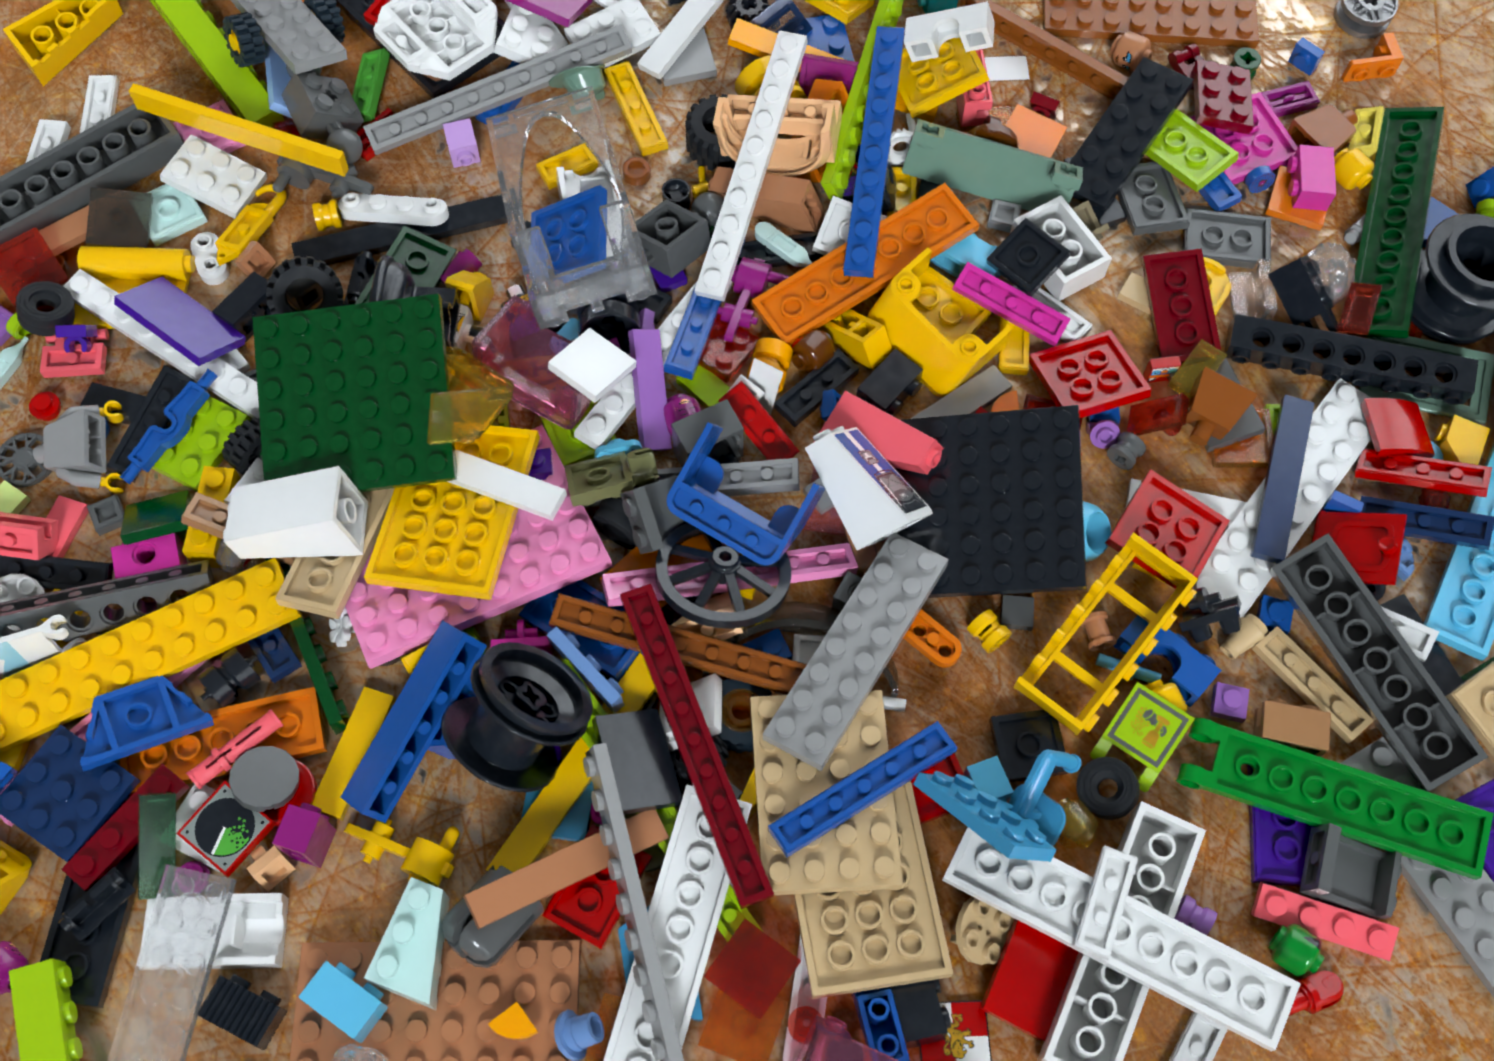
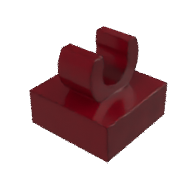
M1034 91L1030 99V106L1033 107L1032 111L1041 112L1050 119V114L1057 115L1060 101Z

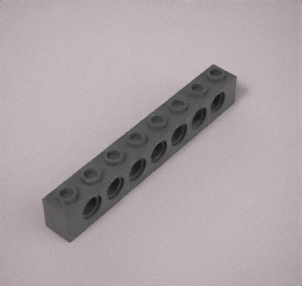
M209 559L0 603V637L38 627L44 623L41 620L42 618H50L57 614L63 615L67 619L66 624H61L56 628V630L60 628L67 629L69 635L67 638L62 639L64 642L72 641L82 635L107 633L216 584ZM185 590L188 594L180 596L175 594L174 591ZM152 597L156 601L144 602L141 598ZM109 604H118V605H120L122 608H121V609H112V608H110L108 605H109ZM76 611H84V612L88 613L89 615H88V616H79V615L75 614L74 612H76ZM15 625L21 630H11L7 626Z

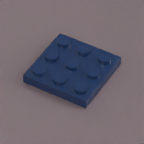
M60 724L0 795V814L68 862L113 816L141 780L114 761L83 771L80 759L81 756H84L86 742Z

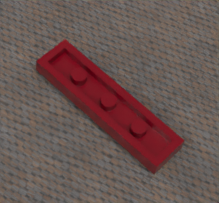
M162 764L61 870L84 891H88L130 852L190 787Z

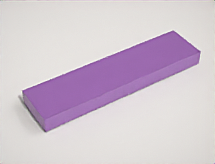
M632 329L628 331L630 357L636 360V368L632 371L639 442L642 448H651L652 451L672 449L671 436L664 417V406L667 404L660 329Z

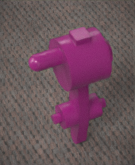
M743 257L740 265L736 264L731 279L734 282L733 291L741 294L736 305L725 303L724 308L719 306L717 314L721 315V321L729 323L724 340L733 342L739 326L750 329L751 324L757 325L758 318L754 317L755 311L746 309L750 298H756L764 293L769 282L779 284L789 277L772 271V265L765 263V260L755 257L754 259Z

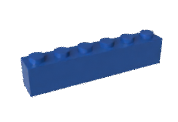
M442 620L340 798L359 813L386 823L439 731L446 708L456 701L471 675L475 662L486 649V644Z

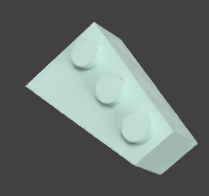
M410 878L364 976V979L374 986L434 1010H437L439 976H441L443 942H445L442 921L448 913L450 900L443 889L418 879Z

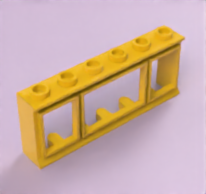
M1133 532L1126 545L1112 559L1100 578L1093 583L1081 602L1074 607L1066 621L1056 630L1044 649L1037 654L1025 673L1018 678L1013 688L1023 693L1074 732V735L1078 736L1082 729L1089 732L1100 718L1095 713L1102 703L1109 707L1120 691L1115 686L1122 678L1128 682L1139 668V665L1135 663L1139 655L1142 653L1147 657L1159 642L1154 638L1159 629L1161 628L1166 632L1178 616L1173 613L1179 604L1186 607L1197 593L1192 587L1198 578ZM1135 556L1177 586L1176 590L1157 614L1115 584V581ZM1109 593L1149 624L1104 683H1101L1060 651L1104 595ZM1053 661L1096 692L1076 718L1034 687L1035 683Z

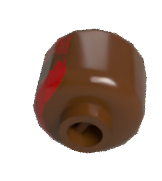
M812 329L795 340L791 345L793 349L792 362L795 367L808 373L820 369L835 354V344L832 337L823 330Z

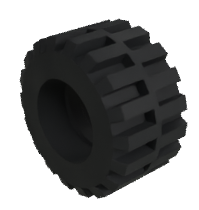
M716 94L710 95L709 99L701 98L699 104L694 103L691 106V111L687 112L685 121L687 152H690V157L693 161L697 160V165H706L707 170L714 171V168L717 169V166L734 169L736 162L729 156L721 155L717 135L711 134V132L715 131L713 121L718 100ZM722 94L721 97H727V94Z
M294 256L293 259H286L281 262V265L276 266L268 278L266 301L271 315L299 311L289 304L286 297L287 288L290 283L299 278L313 279L321 286L323 299L321 304L315 309L343 306V289L335 271L320 259L316 260L311 256Z

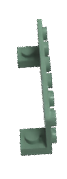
M920 119L917 121L902 169L903 174L940 185L946 183L950 188L987 199H997L1019 204L1021 209L1028 211L1060 195L1070 204L1074 191H1079L1083 181L1082 167Z

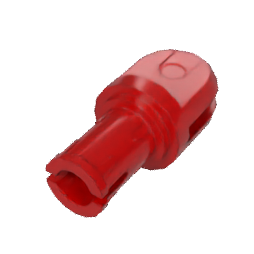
M1323 970L1296 980L1301 984L1289 1016L1302 1010L1315 1014L1335 1005L1341 1000L1344 992L1341 978L1333 972Z

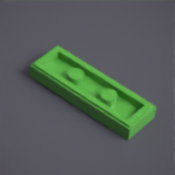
M385 48L362 55L352 97L364 119L363 122L374 120L390 57V53Z

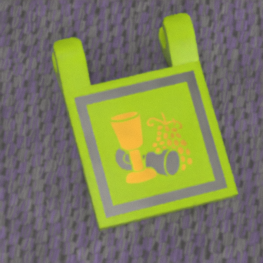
M1137 682L1092 749L1090 756L1093 759L1105 757L1112 744L1147 766L1138 778L1140 790L1147 792L1195 718Z

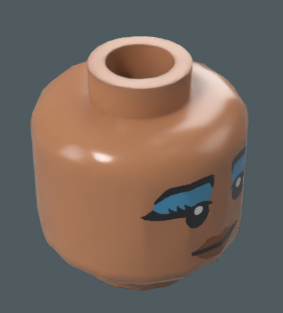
M1132 31L1118 35L1110 51L1114 64L1134 72L1144 57L1152 60L1151 41L1147 37Z

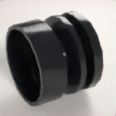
M612 278L599 279L587 284L579 292L576 301L579 336L591 328L606 340L617 338L621 350L629 354L628 331L641 329L637 292L630 284Z

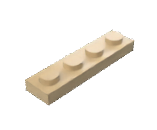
M1278 626L1252 649L1308 705L1317 706L1320 708V711L1330 712V727L1347 744L1352 742L1374 721Z

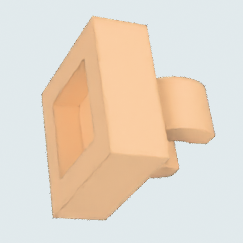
M262 845L250 853L255 862L246 868L251 876L268 892L295 870L292 863L276 846L266 851Z

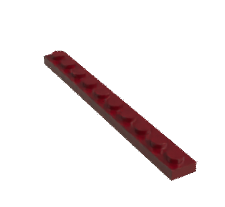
M650 583L620 594V600L739 907L743 909L774 896L773 890L652 585Z

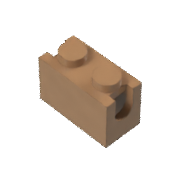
M1268 699L1263 702L1262 708L1255 710L1253 735L1321 757L1329 751L1331 713L1320 711V708L1314 705H1301L1299 707L1289 705L1282 699Z

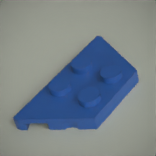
M163 675L94 697L91 709L92 719L87 727L85 736L87 742L84 756H81L80 764L83 771H87L214 725L212 716L198 708L185 693L174 688L173 683Z

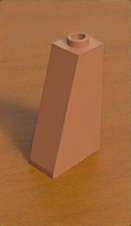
M717 166L714 176L709 181L708 192H714L724 199L734 169ZM765 174L752 217L803 233L818 231L825 210L811 180Z

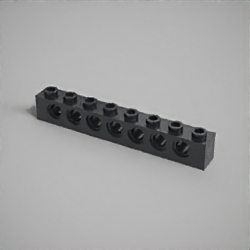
M1236 313L1228 327L1224 350L1225 357L1232 359L1236 363L1250 362L1260 364L1267 369L1281 368L1291 370L1292 373L1297 375H1317L1328 381H1337L1341 378L1358 387L1373 386L1382 388L1383 391L1389 393L1404 392L1412 394L1419 399L1434 398L1443 400L1444 403L1450 405L1464 404L1475 393L1479 361ZM1253 341L1261 342L1264 347L1256 346ZM1283 346L1291 348L1294 353L1285 351ZM1313 352L1320 353L1324 359L1317 358ZM1343 358L1350 359L1354 365L1346 363ZM1374 364L1380 365L1384 371L1377 369ZM1405 370L1411 371L1414 377L1409 376ZM1435 375L1441 377L1445 383L1437 380Z

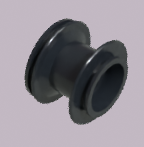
M1480 214L1454 215L1444 219L1430 233L1426 249L1422 250L1411 324L1429 338L1451 345H1466L1480 341L1494 333V218Z
M508 642L497 644L487 650L475 662L471 670V684L476 697L461 698L446 708L441 721L443 738L456 760L478 779L504 790L514 792L537 791L548 786L555 778L558 769V759L553 746L572 744L585 734L593 712L592 700L585 684L578 675L555 656L534 646L522 643Z

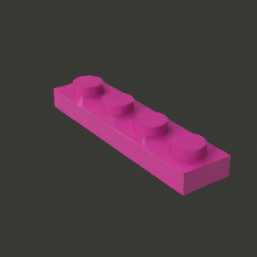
M969 262L966 263L952 288L953 291L1054 347L1071 320Z

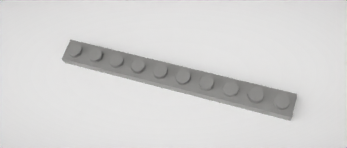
M620 24L363 126L375 155H378L441 130L445 123L471 118L550 86L549 80L553 76L567 69L606 64L631 54L632 47Z
M606 743L593 745L585 753L586 757L583 758V766L586 776L592 779L594 791L591 792V799L594 810L600 812L602 825L599 827L600 838L604 846L608 845L611 859L608 860V871L613 881L616 880L619 894L616 895L617 908L620 915L625 916L628 928L624 933L625 942L628 950L633 951L636 965L633 966L634 979L637 986L642 987L645 1001L642 1002V1012L646 1023L651 1024L654 1036L651 1039V1050L656 1061H684Z

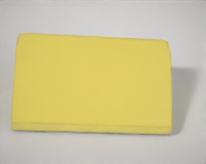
M1384 106L1355 109L1354 111L1358 118L1357 123L1354 125L1357 131L1349 143L1348 149L1358 148L1372 161L1376 159Z

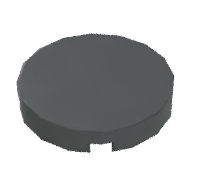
M259 746L246 751L235 761L230 770L229 785L234 799L246 809L255 812H265V810L272 808L278 809L294 797L299 787V768L295 759L285 750L274 746Z

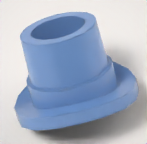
M565 1010L558 1015L555 1021V1042L560 1052L571 1061L582 1060L586 1056L588 1047L603 1041L604 1026L602 1020L595 1012L579 1016L573 1010Z

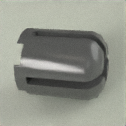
M502 865L497 870L492 866L466 894L513 872ZM462 897L444 916L442 930L446 941L460 957L466 958V961L473 966L489 968L497 964L544 912V909L539 900L478 930L465 899Z

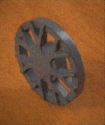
M22 433L11 437L0 447V477L13 486L28 487L40 483L49 476L52 471L44 468V464L36 462L33 457V449L31 448L36 440L42 442L41 445H43V436L35 433ZM25 440V447L18 449L17 443ZM8 449L14 451L12 457L4 456ZM12 463L14 467L4 473L2 467ZM39 466L43 471L39 475L34 476L31 471ZM18 471L24 472L23 480H15Z

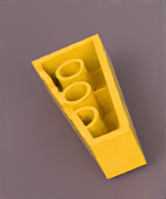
M54 0L5 27L3 31L14 49L44 87L123 15V11L117 0Z

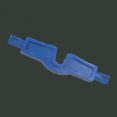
M207 368L197 383L189 381L183 390L164 408V415L172 421L171 427L163 429L157 425H152L147 429L140 442L128 455L127 458L131 463L119 476L121 479L131 485V482L141 470L149 472L167 449L178 444L186 436L190 429L192 418L210 397L206 390L218 378L214 372Z

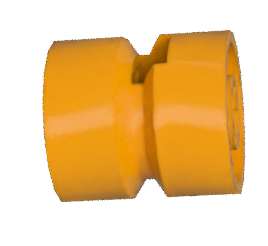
M761 338L756 342L752 360L756 358L783 371L777 393L782 391L787 376L786 370L789 369L792 360L793 349L786 342L779 339ZM753 361L749 365L748 372L746 375L747 379L749 377Z

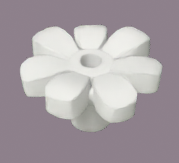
M345 607L339 619H329V626L332 629L329 633L331 643H336L337 647H346L347 641L351 638V633H355Z

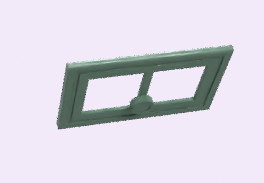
M1367 336V339L1479 360L1475 393L1471 396L1470 406L1462 404L1450 405L1444 403L1443 400L1434 398L1419 399L1412 394L1404 392L1389 393L1383 391L1382 388L1373 386L1359 387L1358 390L1371 398H1395L1417 403L1420 411L1450 418L1457 415L1478 424H1486L1494 370V354L1408 336V338ZM1374 364L1377 369H1380V365Z

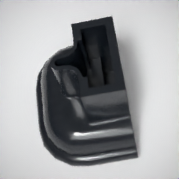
M383 255L376 264L369 302L439 294L442 299L447 356H453L461 306L456 289L417 287L413 275L407 266L396 262L390 255Z

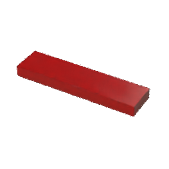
M1364 448L1358 458L1355 477L1487 497L1492 467L1406 454L1377 456L1375 450Z

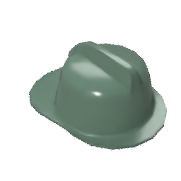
M605 65L579 66L567 69L553 76L549 80V85L553 88H565L577 102H596L605 97L604 88L606 82L602 73Z

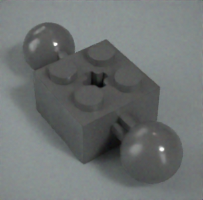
M286 64V70L291 79L283 91L282 97L300 136L326 140V146L344 152L348 165L357 162L362 155L363 144L356 132L364 119L345 81L339 78L320 76L322 67L295 75Z
M714 192L702 193L694 199L691 211L667 199L626 228L631 253H622L614 258L610 265V277L630 284L633 289H637L644 283L647 277L648 266L673 278L708 250L711 241L709 229L711 226L715 228L724 199Z

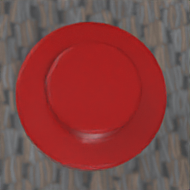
M40 392L30 400L29 411L36 419L50 421L60 414L61 401L52 392Z

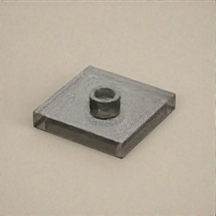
M91 187L86 245L149 248L153 205L152 193Z

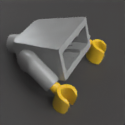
M111 400L105 403L103 408H99L98 405L69 407L55 422L45 426L43 429V445L36 446L33 449L34 459L37 463L44 464L46 469L56 472L59 479L74 486L99 489V486H105L113 494L123 493L124 490L122 488L111 487V483L114 480L124 481L119 477L121 476L120 474L111 473L107 477H101V474L106 473L105 417L113 424L122 422L124 420L123 414H111L114 410H121V404Z

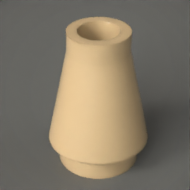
M1249 613L1246 617H1241V629L1230 633L1225 642L1220 646V650L1229 659L1235 660L1239 655L1265 638L1264 635L1268 632V629L1255 615Z

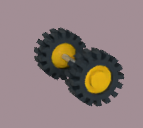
M335 0L303 1L333 36L342 43L344 41L343 38H345L343 32L345 31V26L342 25L344 20L342 16L340 17V8L336 7L337 2ZM248 12L226 16L223 19L224 26L222 27L225 32L224 39L228 43L226 44L227 48L230 49L231 57L234 58V62L240 68L263 63L266 57L264 52L266 48L262 42L264 38L263 35H260L261 29L256 25V19L252 18V14Z

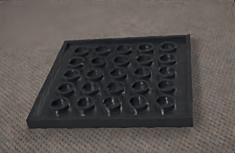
M1078 405L901 420L934 438L944 448L940 462L935 468H931L928 475L894 468L933 512L932 515L896 534L949 559L948 566L928 598L1087 590Z

